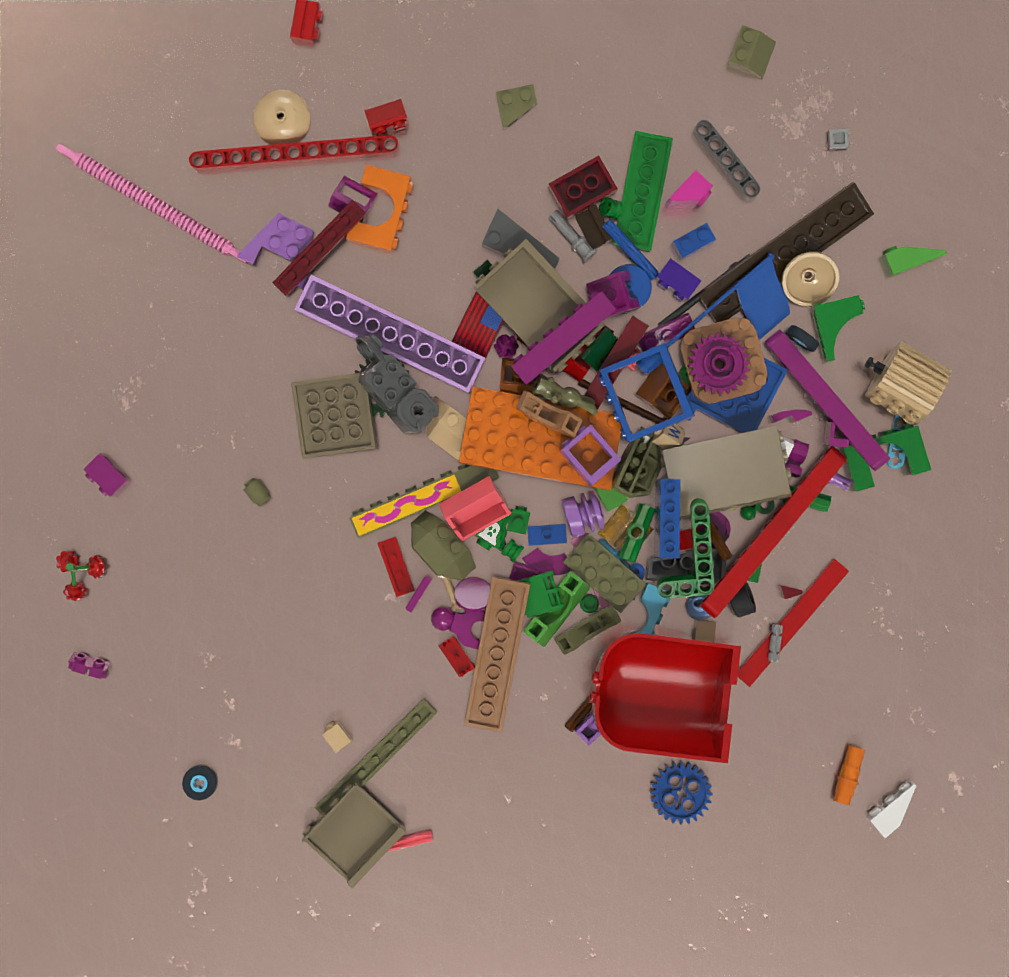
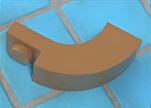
M523 391L516 406V409L526 414L525 416L529 419L571 437L576 436L583 421L571 412L556 408L528 391Z

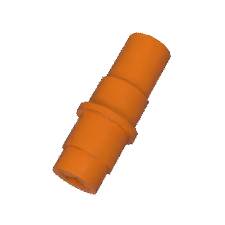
M848 746L840 775L836 778L838 782L833 801L850 806L856 785H859L857 781L865 753L864 749Z

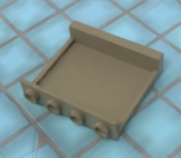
M356 782L353 785L349 783L342 791L344 795L340 799L335 798L329 804L330 809L327 813L322 812L315 819L317 823L313 827H307L302 833L304 836L302 842H306L343 876L352 889L406 833V828Z

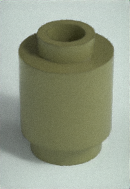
M251 478L244 484L246 488L243 491L258 507L271 498L268 494L269 491L259 478L256 480Z

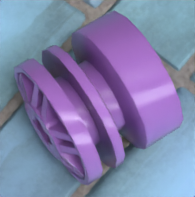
M594 491L588 492L589 501L586 500L584 493L581 494V503L579 504L574 496L562 499L564 512L573 538L585 534L584 525H588L590 530L594 532L593 523L597 522L599 530L604 529L602 507Z

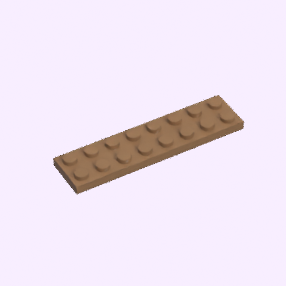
M492 576L464 726L502 733L530 583Z

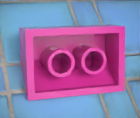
M695 170L668 199L664 207L667 209L694 208L697 204L701 206L712 194L710 189L713 185Z

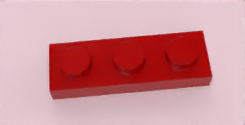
M396 537L377 543L396 597L415 591Z

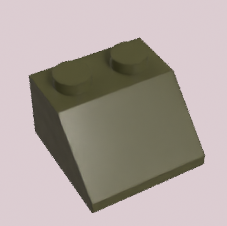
M742 25L727 66L763 79L776 42L761 31Z

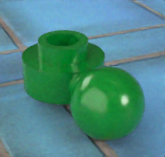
M774 500L768 501L769 505L767 508H763L761 503L755 504V506H744L741 510V516L745 520H752L758 512L769 514L773 511L775 502Z

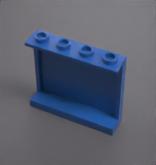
M657 479L655 482L654 556L659 558H679L680 479Z

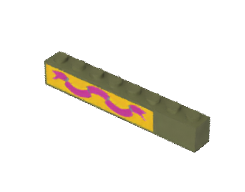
M463 464L458 467L459 471L452 473L449 470L440 474L441 478L434 481L433 478L423 481L424 486L416 488L414 485L405 489L406 493L399 496L398 493L388 496V501L382 504L379 500L370 504V509L365 511L363 508L352 512L353 516L349 518L359 539L436 506L488 476L493 481L500 478L498 472L494 469Z

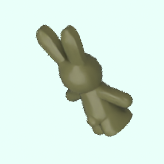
M539 374L532 385V393L534 395L540 394L542 397L551 400L552 403L559 401L566 408L578 406L593 415L597 414L594 399L581 395L574 387L563 388L555 382L553 377L547 378L543 374Z

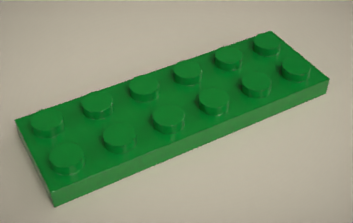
M635 131L621 201L623 212L618 218L617 227L639 250L651 252L673 138Z

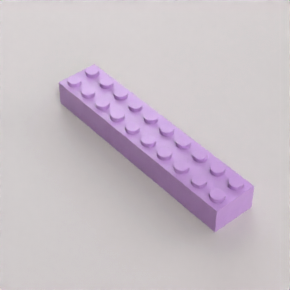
M310 275L294 309L353 339L362 335L369 336L374 334L383 344V347L380 349L383 353L387 355L392 354L397 360L468 394L485 362V357L313 275Z

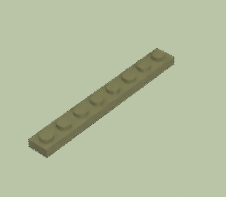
M423 699L314 808L320 814L322 812L326 814L330 809L329 804L335 798L340 799L344 795L342 791L349 783L353 785L356 782L363 787L437 714V711Z

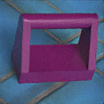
M344 175L332 193L328 206L341 212L353 200L340 193L343 186L347 185L370 198L366 206L356 202L368 214L378 193ZM367 214L361 219L360 223H363Z

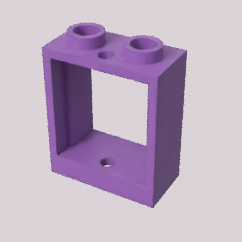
M592 425L587 428L585 426L581 427L577 432L578 436L573 440L567 439L561 445L563 449L560 451L562 456L589 487L621 461L619 456ZM588 433L611 458L592 475L584 469L569 451Z

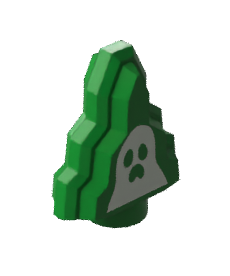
M510 515L476 533L475 536L478 537L476 543L488 551L493 547L502 552L506 545L504 539L507 535L506 525L509 522Z

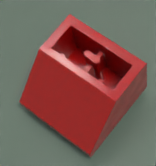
M401 99L364 110L372 136L386 135L387 131L392 129L399 131L406 128L405 125L409 124Z

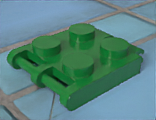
M553 570L517 580L530 583L525 609L527 618L565 607L564 603H561L558 594L559 587H556Z

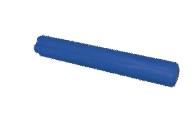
M612 220L604 223L603 228L639 267L646 271L650 279H655L659 275V271Z

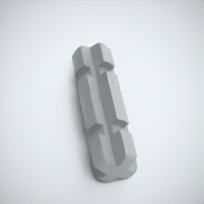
M779 624L772 625L771 632L773 634L771 635L769 646L771 651L768 654V660L771 662L779 661L780 654H778V651H780L782 639L780 634L783 630V626Z

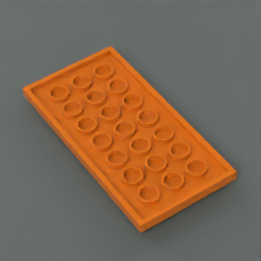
M472 386L458 463L589 487L560 453L563 449L561 445L569 438L571 440L575 439L578 436L577 434L575 437L567 436L526 417V414L516 409L521 395ZM542 400L556 408L569 411L583 421L579 429L583 426L587 428L592 425L617 454L622 425L620 421H616L613 413L597 410V414L593 415L578 406L566 408L558 402L552 403V401ZM589 433L569 449L590 475L594 474L611 459ZM615 466L590 487L611 491Z

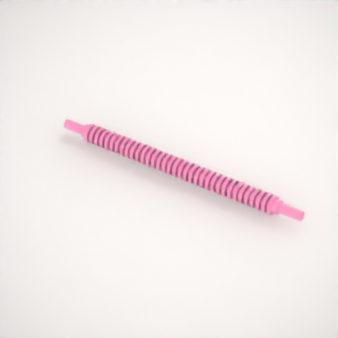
M60 143L57 145L56 150L71 158V161L78 168L83 169L85 172L87 171L93 177L96 176L98 180L100 179V181L113 187L118 192H122L123 195L126 194L128 198L130 197L135 202H139L140 205H143L148 210H152L158 216L165 217V220H169L175 226L178 225V228H182L183 231L189 234L191 233L192 236H195L200 241L204 240L205 244L208 243L210 247L217 248V251H221L222 254H231L238 258L237 255L241 251L234 248L230 240L227 241L225 237L218 236V233H214L208 227L205 228V225H201L195 219L192 220L193 218L188 217L186 214L184 215L183 212L179 213V210H175V207H171L165 201L162 202L160 198L158 199L153 194H149L148 191L136 186V184L128 181V179H123V176H119L113 170L110 171L108 167L106 168L101 163H97L96 160H93V158L85 155L83 152L75 153Z

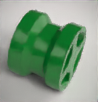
M605 197L599 205V211L602 216L618 219L623 212V204L618 200Z
M511 539L501 554L508 556L510 561L514 562L524 547L522 545L518 546L515 540Z

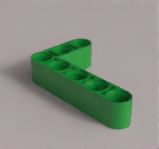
M701 498L694 499L690 504L695 574L661 577L657 581V589L659 595L663 598L703 596L711 594L714 590L709 508L705 500ZM703 505L704 510L697 513L694 511L696 506ZM699 524L706 526L705 530L701 532L697 531L696 527ZM700 543L707 544L704 550H698L697 546ZM701 562L708 563L705 569H700L698 566ZM702 581L710 582L709 586L705 588L700 587V583ZM685 582L690 583L688 589L680 588L681 584ZM664 584L671 585L668 591L661 590Z

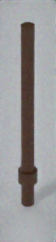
M582 379L577 385L588 389L591 383ZM617 396L622 407L656 424L668 419L666 417L661 418Z

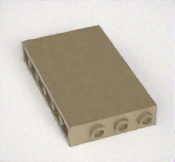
M527 239L514 250L510 248L503 255L505 259L500 263L496 261L489 268L490 272L486 276L482 274L475 281L474 289L528 347L535 341L540 343L544 340L543 335L551 328L553 331L559 327L558 322L565 316L570 318L575 314L572 310L582 303L583 306L586 304ZM602 321L547 368L552 373L556 371L560 373L568 366L566 361L570 357L574 360L582 352L580 348L584 344L589 346L596 339L594 335L606 324Z
M777 426L662 450L663 456H660L662 467H666L667 471L664 479H680V520L691 518L690 504L697 498L705 500L709 508V514L792 497L789 480L792 479L791 471L785 465V461H788L786 449L782 450L781 442H784L782 430L778 431ZM698 505L694 511L700 513L704 510V506Z

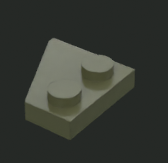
M533 84L496 91L503 129H506L512 122L537 105Z

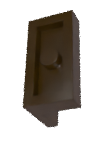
M596 204L575 216L582 233L592 249H596L613 240L603 228L605 221Z

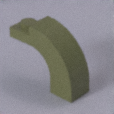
M611 604L584 618L561 633L554 640L562 653L566 655L622 620Z

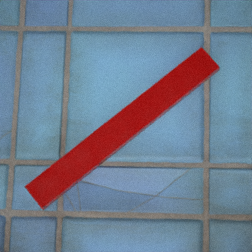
M836 559L830 562L778 623L783 626L782 633L780 634L782 636L780 651L849 572ZM773 632L768 634L738 670V678L748 687L755 682L771 663L768 660V654L771 651L769 646Z

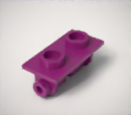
M74 652L68 661V668L72 672L84 675L86 669H89L88 676L106 679L107 669L111 662Z

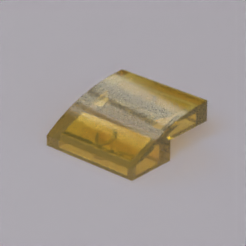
M621 504L604 525V529H601L598 534L621 552L627 537V530L632 524L635 514ZM649 526V529H648V531H647V537H648V536L650 535V533L654 530V529H653L652 527H650V526ZM636 529L633 532V537L641 536L642 530Z

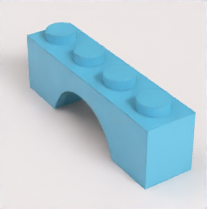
M646 583L647 585L639 600L646 608L647 621L644 627L637 633L655 635L653 631L655 624L659 625L663 614H661L663 606L667 607L670 598L661 597L657 586Z

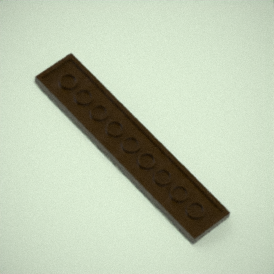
M852 182L697 295L706 309H708L769 256L768 253L774 254L772 261L780 283L785 267L793 258L806 252H823L873 216L874 213L857 185ZM735 289L709 312L716 323L728 320L742 310L737 290Z

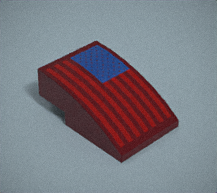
M475 292L451 342L486 359L502 328L504 320Z

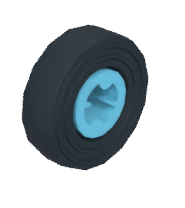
M791 325L786 332L794 342L808 351L814 352L819 346V342L813 336L795 325Z
M205 766L192 767L185 773L182 780L184 792L193 800L201 801L209 798L217 786L215 774ZM198 778L199 780H203L204 783L202 784V786L204 787L200 788V786H195V783L197 782L195 779Z

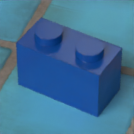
M705 223L674 240L671 244L679 259L682 260L713 243L716 238L708 223Z

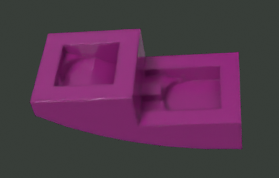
M788 410L769 416L771 423H775L790 416L793 423L813 414L809 410Z

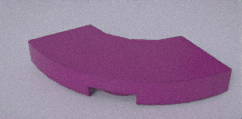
M536 548L522 558L530 567L545 572L553 570V575H562L572 571L564 563V560L567 558L565 553L550 556Z

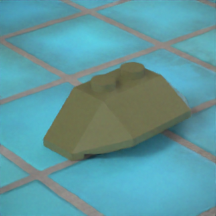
M641 426L637 432L642 431L645 428ZM653 433L628 444L613 475L612 488L628 498L650 495L661 471L660 456L662 454L660 447L652 442Z
M424 511L411 522L412 549L437 577L463 580L476 568L469 549L442 519Z

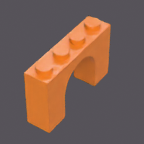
M366 164L361 184L365 187L387 193L394 203L393 214L387 222L377 226L359 222L347 234L346 239L349 242L392 253L393 248L396 249L398 245L397 231L402 229L404 219H401L402 212L407 211L409 201L406 200L408 193L412 192L414 182H411V176Z

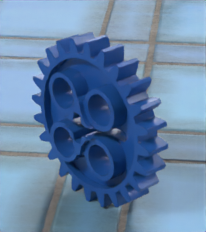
M681 761L680 766L677 767L675 762H673V768L671 769L668 765H665L667 771L659 770L661 776H654L657 783H651L655 790L650 791V794L655 795V797L651 798V801L657 802L653 806L654 809L660 808L658 814L662 815L665 813L664 819L668 820L671 817L673 824L676 819H678L680 825H682L683 819L688 824H690V818L697 821L696 815L699 814L703 817L704 815L701 810H708L705 804L712 802L707 798V796L713 795L712 792L707 791L712 787L711 784H706L709 778H702L705 773L703 770L697 773L698 766L691 769V763L684 767V763ZM674 776L680 778V782L676 786L670 785V779ZM684 777H687V781L683 788L686 794L681 795L679 808L675 809L676 804L679 800V795L677 791L682 790ZM691 782L698 783V788L695 791L688 789ZM673 795V803L666 804L664 802L665 797ZM687 800L693 802L690 809L683 808V803Z

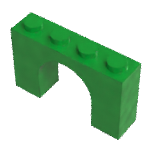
M907 424L902 426L903 430L896 432L894 429L884 431V435L876 437V434L871 435L879 445L891 443L899 446L906 455L911 475L931 470L918 425ZM850 443L849 447H843L856 492L875 487L870 467Z

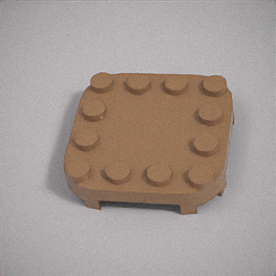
M732 318L695 328L684 336L680 346L681 354L691 385V392L700 402L707 405L753 394L765 385L767 379L765 360L757 332L748 319ZM716 333H719L721 338L725 333L727 334V339L734 336L735 343L740 340L739 347H746L743 353L749 354L745 360L751 362L746 365V368L750 369V371L744 373L748 378L746 380L741 379L743 385L739 386L736 384L737 390L733 391L730 388L729 394H726L723 390L721 396H719L718 391L711 395L710 389L704 392V386L698 388L699 382H692L695 375H689L693 369L687 367V365L692 363L688 357L694 356L690 351L697 349L695 344L697 342L702 344L701 338L703 337L708 340L709 334L715 338ZM718 359L715 360V367L722 369L723 362Z

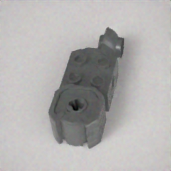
M374 334L356 337L357 350L364 358L372 361L360 374L358 382L382 410L389 411V417L403 433H421V428L427 426L433 417L439 416L438 404L426 390L414 388L417 384L392 354L384 355L380 350L383 344Z

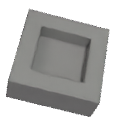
M848 128L828 130L829 150L849 148Z

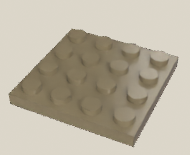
M362 372L291 383L302 459L377 448L370 395L358 382Z

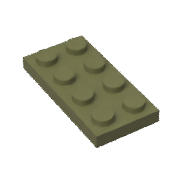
M589 533L564 560V563L620 613L625 610L647 585Z

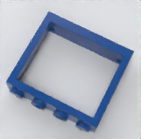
M665 343L600 370V382L602 386L606 385L608 393H606L608 402L610 404L613 403L615 411H613L614 417L617 422H621L623 427L620 429L624 440L627 439L628 442H633L695 416ZM660 352L684 413L632 434L609 373Z

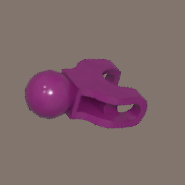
M439 607L433 611L431 623L439 631L449 630L455 633L458 640L464 646L479 649L480 639L472 636L471 627L478 621L484 622L485 611L478 613L466 611L453 613L447 607Z

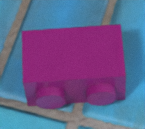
M99 453L83 469L86 472L85 476L92 483L96 482L100 486L98 488L99 491L106 497L108 495L114 497L130 481L103 453Z

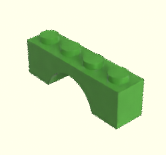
M570 571L560 583L558 591L561 603H564L565 607L535 616L523 632L536 643L545 647L591 586Z

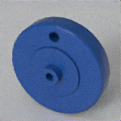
M625 264L615 268L610 275L629 270L631 280H627L626 284L631 299L637 298L640 307H642L648 301L652 291L649 275L641 267L633 264Z

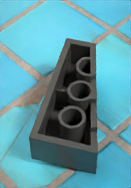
M497 209L483 239V247L503 256L510 248L514 250L527 239L554 269L560 259L502 211Z
M712 549L715 586L726 573V561L722 560L716 549ZM693 552L680 554L679 558L657 557L647 561L646 580L658 581L661 577L695 574ZM701 562L698 567L700 569L707 568L708 563ZM702 581L700 583V585L710 584V582L708 581Z

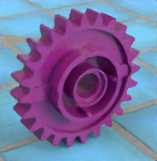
M719 333L715 334V338L709 334L708 340L704 337L701 338L702 344L697 342L695 344L697 349L690 351L694 356L688 357L692 363L687 365V367L693 369L689 375H695L692 382L698 381L697 387L704 386V392L710 389L711 395L718 391L719 396H721L723 390L726 394H729L730 388L736 391V384L742 386L743 382L741 379L746 380L748 378L744 373L750 371V369L746 368V365L751 362L745 360L749 354L743 353L746 347L740 348L739 344L741 341L739 340L735 343L734 336L727 339L726 333L722 338ZM718 359L723 362L722 369L715 367V360Z

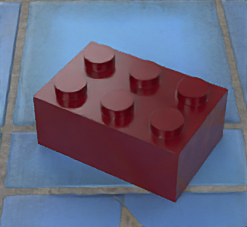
M599 155L548 184V188L566 220L602 201L605 197L611 196L618 190Z

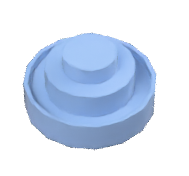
M707 595L692 596L688 600L686 609L691 618L704 620L710 617L699 606Z

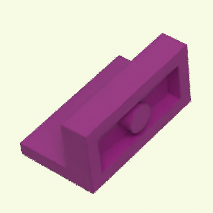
M826 421L823 444L849 447V439L834 437L835 422Z

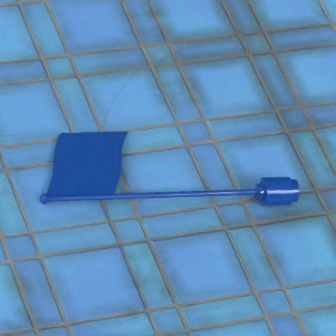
M768 253L769 256L670 340L666 344L667 348L735 289L737 290L741 308L746 318L754 326L759 340L790 314V307L775 272L772 261L774 254ZM659 352L636 362V365L646 375L663 363Z

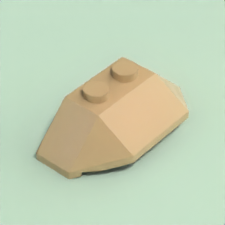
M435 396L433 400L439 406V416L433 417L432 421L426 426L427 437L459 461L466 418Z

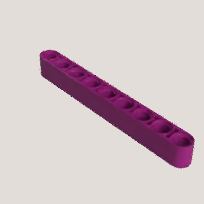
M780 329L765 341L774 355L831 422H835L837 429L846 439H849V443L875 472L890 460L887 453Z

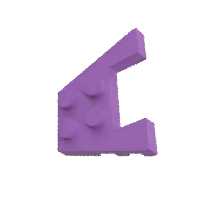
M278 213L245 246L237 257L253 265L260 248L263 247L292 262L312 242L313 230ZM308 275L297 285V287L304 290L307 284Z

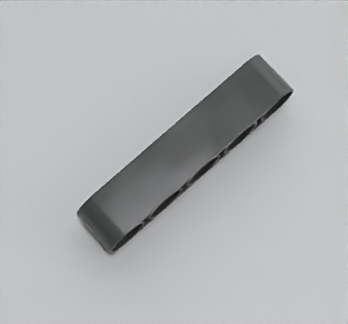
M707 120L699 121L694 128V135L741 196L746 200L755 199L760 192L758 182L714 126ZM705 126L708 129V133L701 134L698 131V127ZM717 141L720 148L717 150L712 149L710 142ZM729 156L732 163L729 165L724 164L722 157ZM735 171H741L743 173L742 180H738L734 177ZM747 186L754 187V195H749L746 192Z

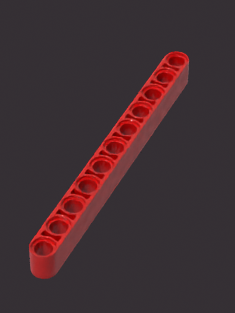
M381 135L193 152L189 157V163L197 171H211L388 156L397 153L399 144L395 136ZM387 141L395 142V147L387 149L385 144ZM370 142L376 144V148L373 151L366 149V145ZM350 144L357 146L356 151L353 153L347 151V147ZM336 146L338 151L335 154H329L328 148ZM312 147L319 149L318 154L315 156L309 155V150ZM292 149L300 151L299 155L295 158L290 157ZM273 151H280L279 158L272 159L270 157ZM255 152L261 153V158L257 161L251 159L252 154ZM235 154L242 155L241 161L237 163L233 162L232 158ZM217 155L223 157L220 164H214L213 162L214 157ZM202 157L203 163L196 166L194 164L195 159Z
M831 446L791 493L792 497L787 498L714 586L713 592L707 595L699 606L714 619L723 611L846 462L847 457L834 446Z

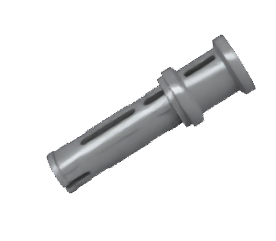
M558 210L548 217L572 244V249L582 256L583 262L588 261L597 252L596 249H592L586 242L585 237L580 236Z

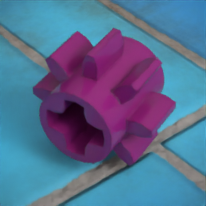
M507 334L501 335L496 340L497 344H494L499 357L503 355L506 358H510L516 354V348H519L514 335L510 337Z

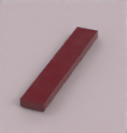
M351 200L272 283L285 296H288L367 213L354 200Z
M632 316L600 370L630 358L649 325ZM623 368L609 373L612 384H614ZM600 370L584 396L594 399V406L597 410L605 399L606 393H608L606 385L602 386L600 382Z

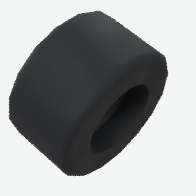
M746 582L730 601L737 617H743L756 612L754 597Z

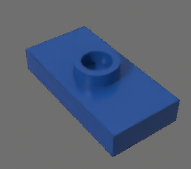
M566 524L527 526L529 546L567 543Z

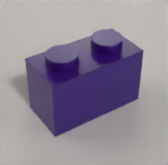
M671 258L656 277L658 280L657 284L665 290L667 288L674 292L673 296L680 301L683 299L687 301L702 281Z

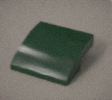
M605 327L581 358L594 372L598 373L618 338Z

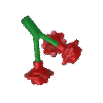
M72 550L68 552L61 551L60 555L56 556V567L58 569L61 568V572H71L72 582L66 585L65 590H63L67 600H80L87 593V589L83 587V584L76 582L75 573L78 570L88 571V574L92 575L95 579L103 575L105 563L97 555L90 557L89 563L86 566H78V555H73Z

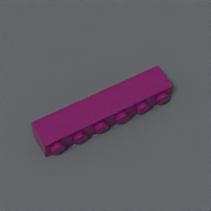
M596 290L588 297V303L584 306L582 303L572 310L575 314L570 318L565 316L558 322L559 327L553 331L552 328L543 335L544 340L540 343L535 341L528 347L529 352L525 356L521 353L513 360L515 364L512 368L526 385L617 309L603 291L598 293Z

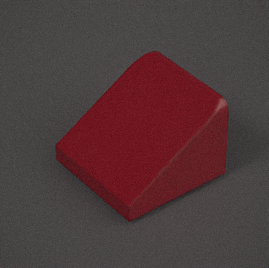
M778 584L781 596L784 599L803 593L800 589Z

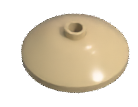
M275 90L267 93L259 100L254 109L253 123L259 137L269 145L299 143L309 130L311 115L306 102L299 95L288 90ZM280 113L284 114V118L281 120L277 118V115Z
M806 252L796 256L787 264L782 274V288L786 296L792 302L801 306H815L823 303L832 296L839 283V271L835 262L829 256L820 252Z

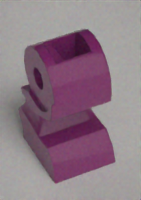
M794 439V446L785 465L786 468H790L791 476L798 478L802 473L800 465L806 459L809 444Z

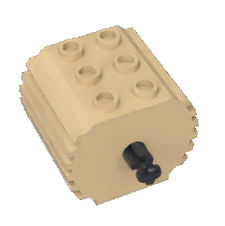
M901 341L888 353L882 363L879 361L874 363V358L872 357L867 359L865 367H873L872 371L876 374L865 395L870 398L872 403L882 405L887 408L889 413L899 415L908 424L916 425L934 409L935 404L946 388L952 370Z

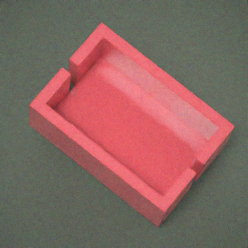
M490 476L439 504L445 520L461 541L511 514L505 498L497 489Z

